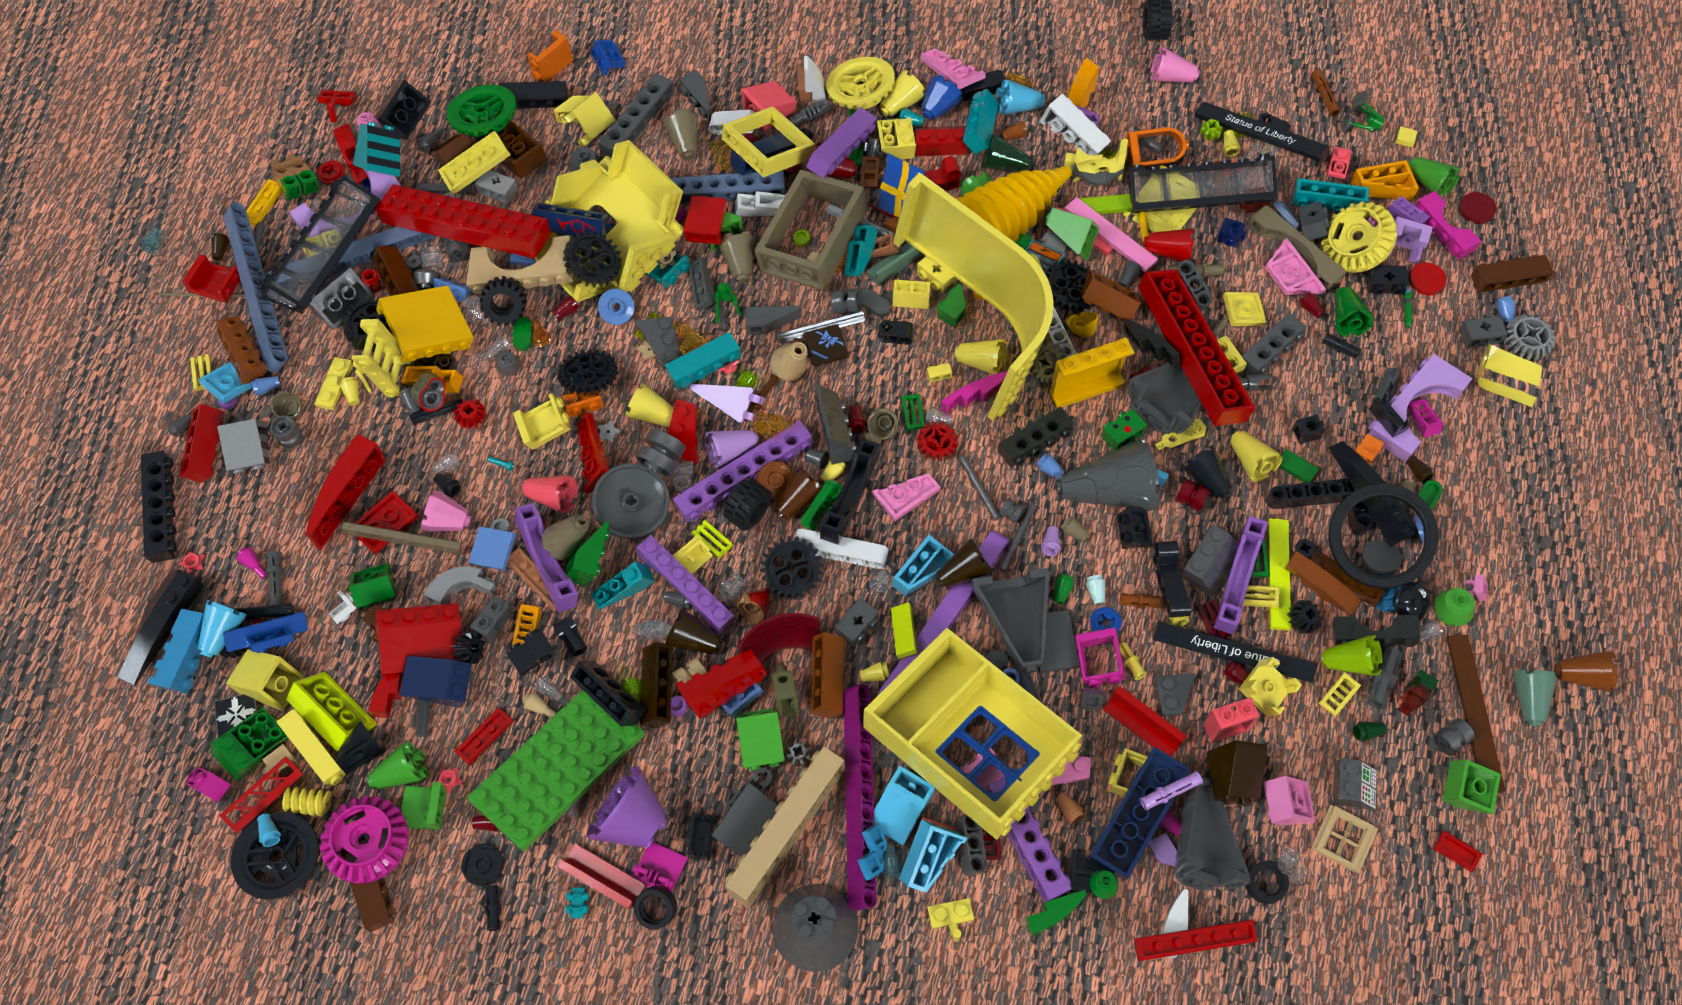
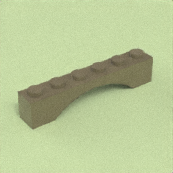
M1265 205L1251 217L1248 226L1259 236L1281 242L1287 238L1297 252L1306 260L1310 269L1326 288L1327 293L1342 282L1346 274L1343 267L1334 262L1329 255L1322 252L1313 242H1310L1300 231L1291 226L1287 220L1279 216L1275 210Z

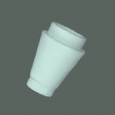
M1102 575L1088 577L1086 586L1093 604H1105V579H1103Z

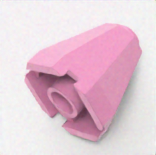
M433 490V494L430 495L424 511L427 520H422V530L428 532L462 531L465 526L468 527L470 524L471 516L468 515L469 510L444 493Z

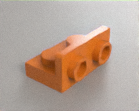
M594 391V395L588 392L584 396V393L581 392L577 396L576 392L562 396L569 417H577L584 412L597 411L604 407L601 394L598 391Z

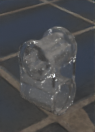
M693 460L690 462L674 461L677 464L674 469V486L677 495L693 486Z

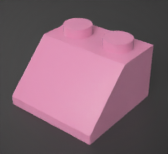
M1283 776L1264 782V795L1267 799L1268 816L1271 823L1277 825L1316 823L1307 781Z

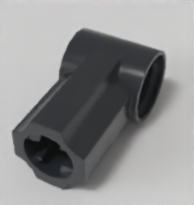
M571 616L553 625L561 641H564L572 657L579 656L588 649L578 633L579 630Z

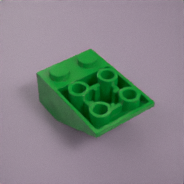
M606 521L569 560L565 574L571 578L573 583L587 586L590 581L593 582L595 575L598 576L601 565L598 564L599 559L603 558L606 550L603 544L610 534V529H608L609 521Z
M263 707L211 742L210 753L238 782L263 762L262 759L280 747L288 739V736Z

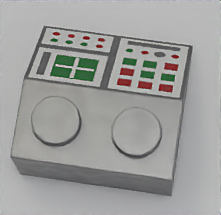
M1340 758L1334 764L1333 804L1376 811L1377 770L1360 760Z

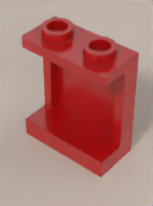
M692 196L683 230L686 241L721 245L722 225L725 213L729 211L727 199Z
M200 254L182 282L190 293L227 303L237 285L241 283L237 265H234L232 269L210 263L207 256Z

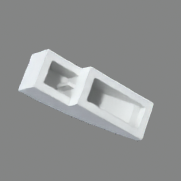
M804 56L805 92H812L813 103L825 100L826 87L823 75L817 65L808 56Z
M756 191L755 195L738 193L735 201V215L743 217L775 215L786 195Z
M1187 889L1180 893L1170 908L1161 934L1188 930ZM1178 955L1169 956L1168 958H1176Z

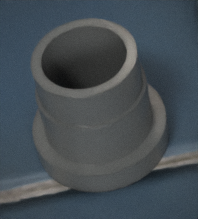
M811 448L806 454V461L816 465L818 469H823L828 461L829 454L827 451Z

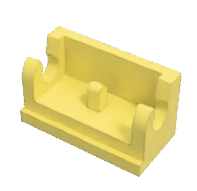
M894 280L893 306L928 309L930 282Z
M696 535L677 551L673 557L693 574L713 555L710 552V548Z

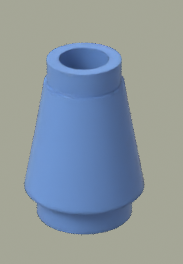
M1511 296L1499 298L1496 307L1504 325H1506L1515 318V300Z
M277 376L255 378L254 381H251L255 396H262L277 387H281Z
M1046 453L1036 464L1039 470L1057 480L1065 472L1056 460Z

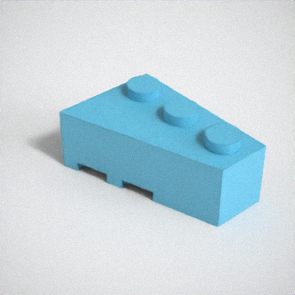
M928 535L894 576L890 585L904 596H907L938 576L936 572L954 554L932 536Z
M922 819L899 880L908 887L927 892L943 870L941 869L949 859L952 860L955 856V851L968 838L958 831Z

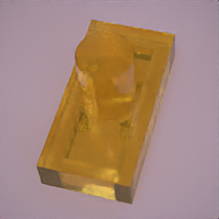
M681 322L677 326L679 336L685 339L678 346L683 354H687L693 347L699 348L709 342L685 323Z

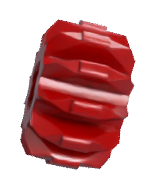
M470 398L467 402L462 400L463 404H457V409L454 410L456 423L462 428L467 427L469 430H471L472 426L478 429V423L484 424L483 419L487 418L484 405L478 399L473 401Z

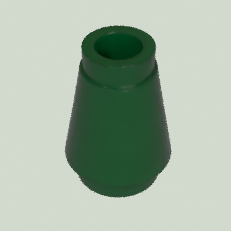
M1360 721L1353 726L1355 739L1362 742L1386 734V726L1383 722Z

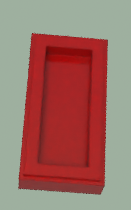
M1445 830L1441 832L1433 847L1435 851L1471 873L1474 872L1482 856L1481 852Z

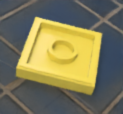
M1225 292L1223 294L1231 326L1266 325L1267 322L1258 292Z

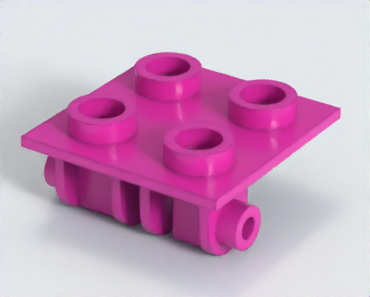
M652 842L646 848L639 865L636 864L634 866L633 877L645 883L648 888L663 886L672 892L688 858Z

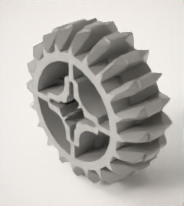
M1525 314L1517 315L1505 327L1508 335L1504 340V345H1508L1507 350H1513L1512 354H1518L1519 357H1525L1526 360L1532 359L1536 361L1538 358L1541 360L1549 355L1555 346V330H1551V325H1547L1546 320H1540L1539 316L1534 318L1532 314L1528 315V317Z

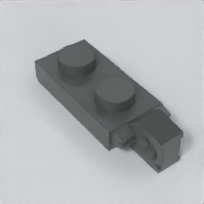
M1397 367L1386 369L1376 394L1372 398V403L1377 397L1382 399L1384 394L1389 396L1388 403L1391 401L1398 387L1396 381L1400 371Z

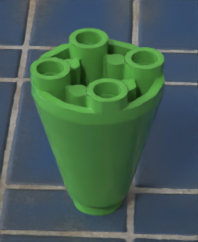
M410 741L400 745L367 775L369 786L373 790H380L419 782L428 777L429 772L423 762L425 759L424 752L420 748L416 749Z

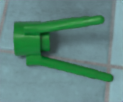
M719 284L717 292L714 293L716 299L715 322L719 323L720 299L724 302L731 300L739 316H742V312L737 304L738 300L730 284Z

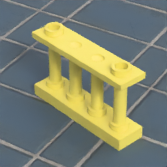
M379 319L361 320L360 327L367 334L363 354L352 355L351 359L385 396L391 398L401 396L400 392L402 390L396 385L400 367L403 364H411V361L401 362L402 352L395 337ZM373 343H375V344H376V348H375L374 356H373V358H372L370 355H371ZM382 352H383V353L385 354V356H384V360H383V364H382V368H381V367L379 366V364H380V360H381V356H382ZM391 362H392V363H393V367H392L391 375H390V377H389V376H388V372H389L390 364H391Z

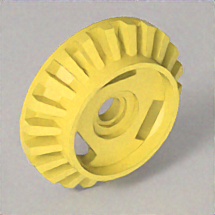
M858 57L837 66L828 76L826 89L829 98L833 99V102L841 107L858 110L860 107L868 109L880 103L893 90L895 74L892 66L883 59Z
M1360 202L1356 205L1353 203L1346 209L1343 207L1340 209L1341 212L1332 216V220L1329 222L1330 227L1327 228L1328 235L1323 236L1321 241L1322 251L1329 255L1338 265H1341L1346 272L1357 273L1370 270L1383 262L1393 250L1397 239V226L1390 212L1383 206L1376 205L1373 202ZM1367 216L1373 217L1379 224L1374 228L1364 218ZM1344 224L1339 239H1336L1339 229ZM1357 233H1363V237L1360 240H1354V236ZM1366 248V249L1363 250V251H1360V252H1357V253H1352L1353 251H1357V250Z

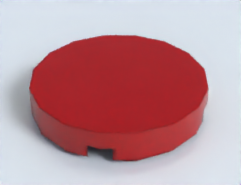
M1424 262L1413 267L1409 273L1408 280L1410 286L1415 288L1419 294L1431 296L1442 291L1446 285L1447 278L1445 272L1439 266Z

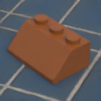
M1091 269L1089 270L1081 290L1083 301L1089 305L1095 304L1099 306V309L1105 313L1111 312L1115 314V317L1120 321L1124 319L1131 320L1141 304L1138 294Z

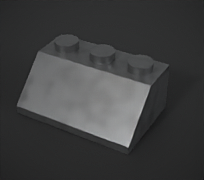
M345 267L321 287L308 307L334 330L344 321L343 317H348L345 311H352L350 305L356 307V301L363 303V298L368 301L374 294L351 267Z
M1213 524L1181 574L1182 579L1215 598L1230 574L1238 547L1231 534Z

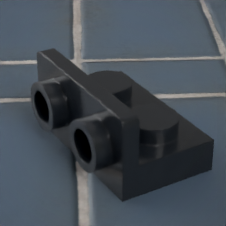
M1127 507L1117 515V522L1119 524L1122 549H1128L1131 546L1151 547L1152 538L1148 511L1133 507Z

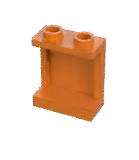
M557 30L551 33L554 43L538 56L533 55L531 52L527 54L532 76L537 81H549L573 61L568 38Z

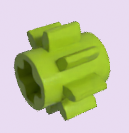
M1210 119L1207 123L1203 122L1200 134H1203L1204 139L1213 141L1215 138H1220L1223 127L1219 126V121Z

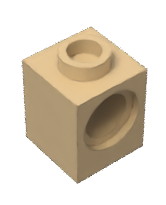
M284 744L262 759L266 764L264 767L266 773L285 756L297 767L300 763ZM285 762L278 768V777L286 776L293 769ZM276 771L270 777L276 776Z

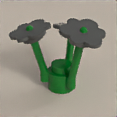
M1365 90L1357 93L1351 101L1353 109L1343 117L1341 124L1342 132H1345L1346 128H1350V126L1367 129L1372 132L1373 129L1379 130L1385 121L1383 116L1365 102L1368 97ZM1353 111H1362L1368 116L1366 119L1368 124L1352 122L1350 114Z

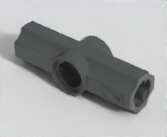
M1385 648L1382 655V663L1378 666V669H1382L1381 674L1371 680L1373 684L1367 703L1372 707L1385 708L1390 691L1394 688L1398 679L1397 670L1403 654L1395 648Z

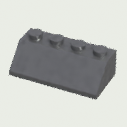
M816 384L817 410L831 465L853 461V453L856 452L855 442L850 440L853 437L851 427L847 428V425H849L848 416L843 414L845 412L844 401H840L838 393Z

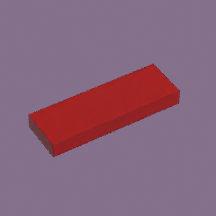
M498 707L454 752L470 766L514 722L513 719Z

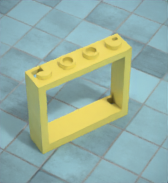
M773 106L723 124L722 140L763 178L809 160L815 150V143ZM771 123L797 147L767 158L742 134Z

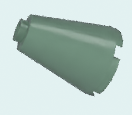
M1526 670L1513 671V679L1524 722H1529V726L1542 727V723L1547 722L1557 681V673L1546 670H1533V672H1526Z

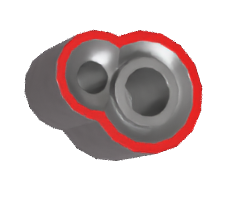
M425 372L411 388V399L416 405L427 412L436 411L445 402V382L436 374Z

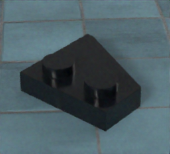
M360 721L334 758L347 775L383 751L362 721Z

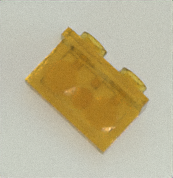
M757 414L754 420V430L765 439H771V429L772 431L781 432L783 429L790 428V421L779 414Z

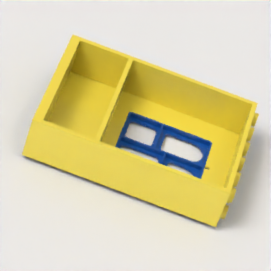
M948 628L864 709L863 728L996 840L1001 835L1005 837L1012 828L1011 824L1015 820L1018 822L1026 813L1024 810L1029 805L1032 807L1038 801V795L1042 790L1046 792L1051 787L1055 776L1059 778L1066 769L1065 765L1068 762L1073 763L1079 755L1078 750L1082 746L1080 744L1082 735ZM977 715L984 716L997 728L984 743H979L965 731V727ZM1003 735H1007L1027 752L1028 762L1022 768L1013 769L993 755L989 749ZM957 737L961 738L983 757L970 773L963 772L942 753ZM989 765L995 766L1006 778V786L1000 792H988L976 782L977 777Z

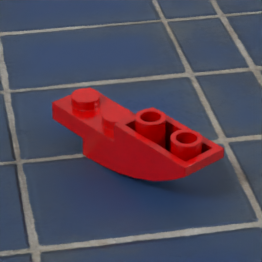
M347 123L334 129L336 141L356 184L361 185L369 181L364 169L353 165L357 139L350 124Z

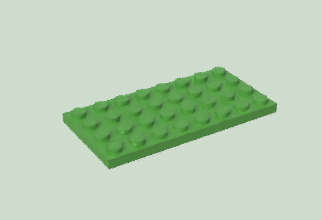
M581 690L466 798L524 853L645 736V732L636 724L634 726L621 727L586 692Z

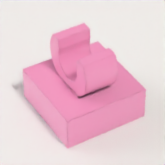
M1475 575V581H1466L1467 586L1474 587L1472 590H1467L1473 597L1477 596L1479 601H1488V582L1484 575Z

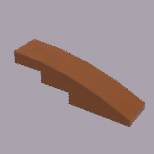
M1295 551L1285 567L1287 571L1301 578L1302 584L1316 591V596L1350 616L1353 615L1361 602L1350 589L1333 575L1297 551Z

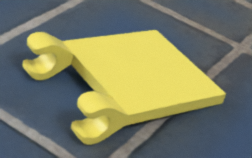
M594 92L571 112L562 117L564 124L571 122L575 118L587 134L578 140V144L581 147L589 144L597 135L616 121L597 92Z

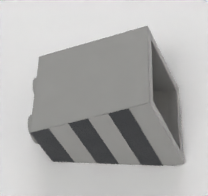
M251 419L217 426L226 471L240 474L244 473L247 468L260 470L264 469V465L270 464L266 421Z

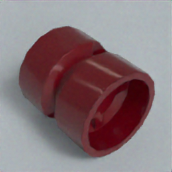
M1185 479L1175 501L1183 505L1190 504L1191 509L1200 512L1211 490L1203 486L1196 487V483Z

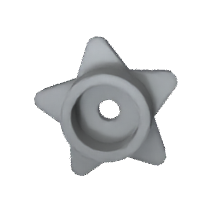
M613 421L606 425H598L600 440L604 439L613 443L616 435L621 433L620 429L614 427Z

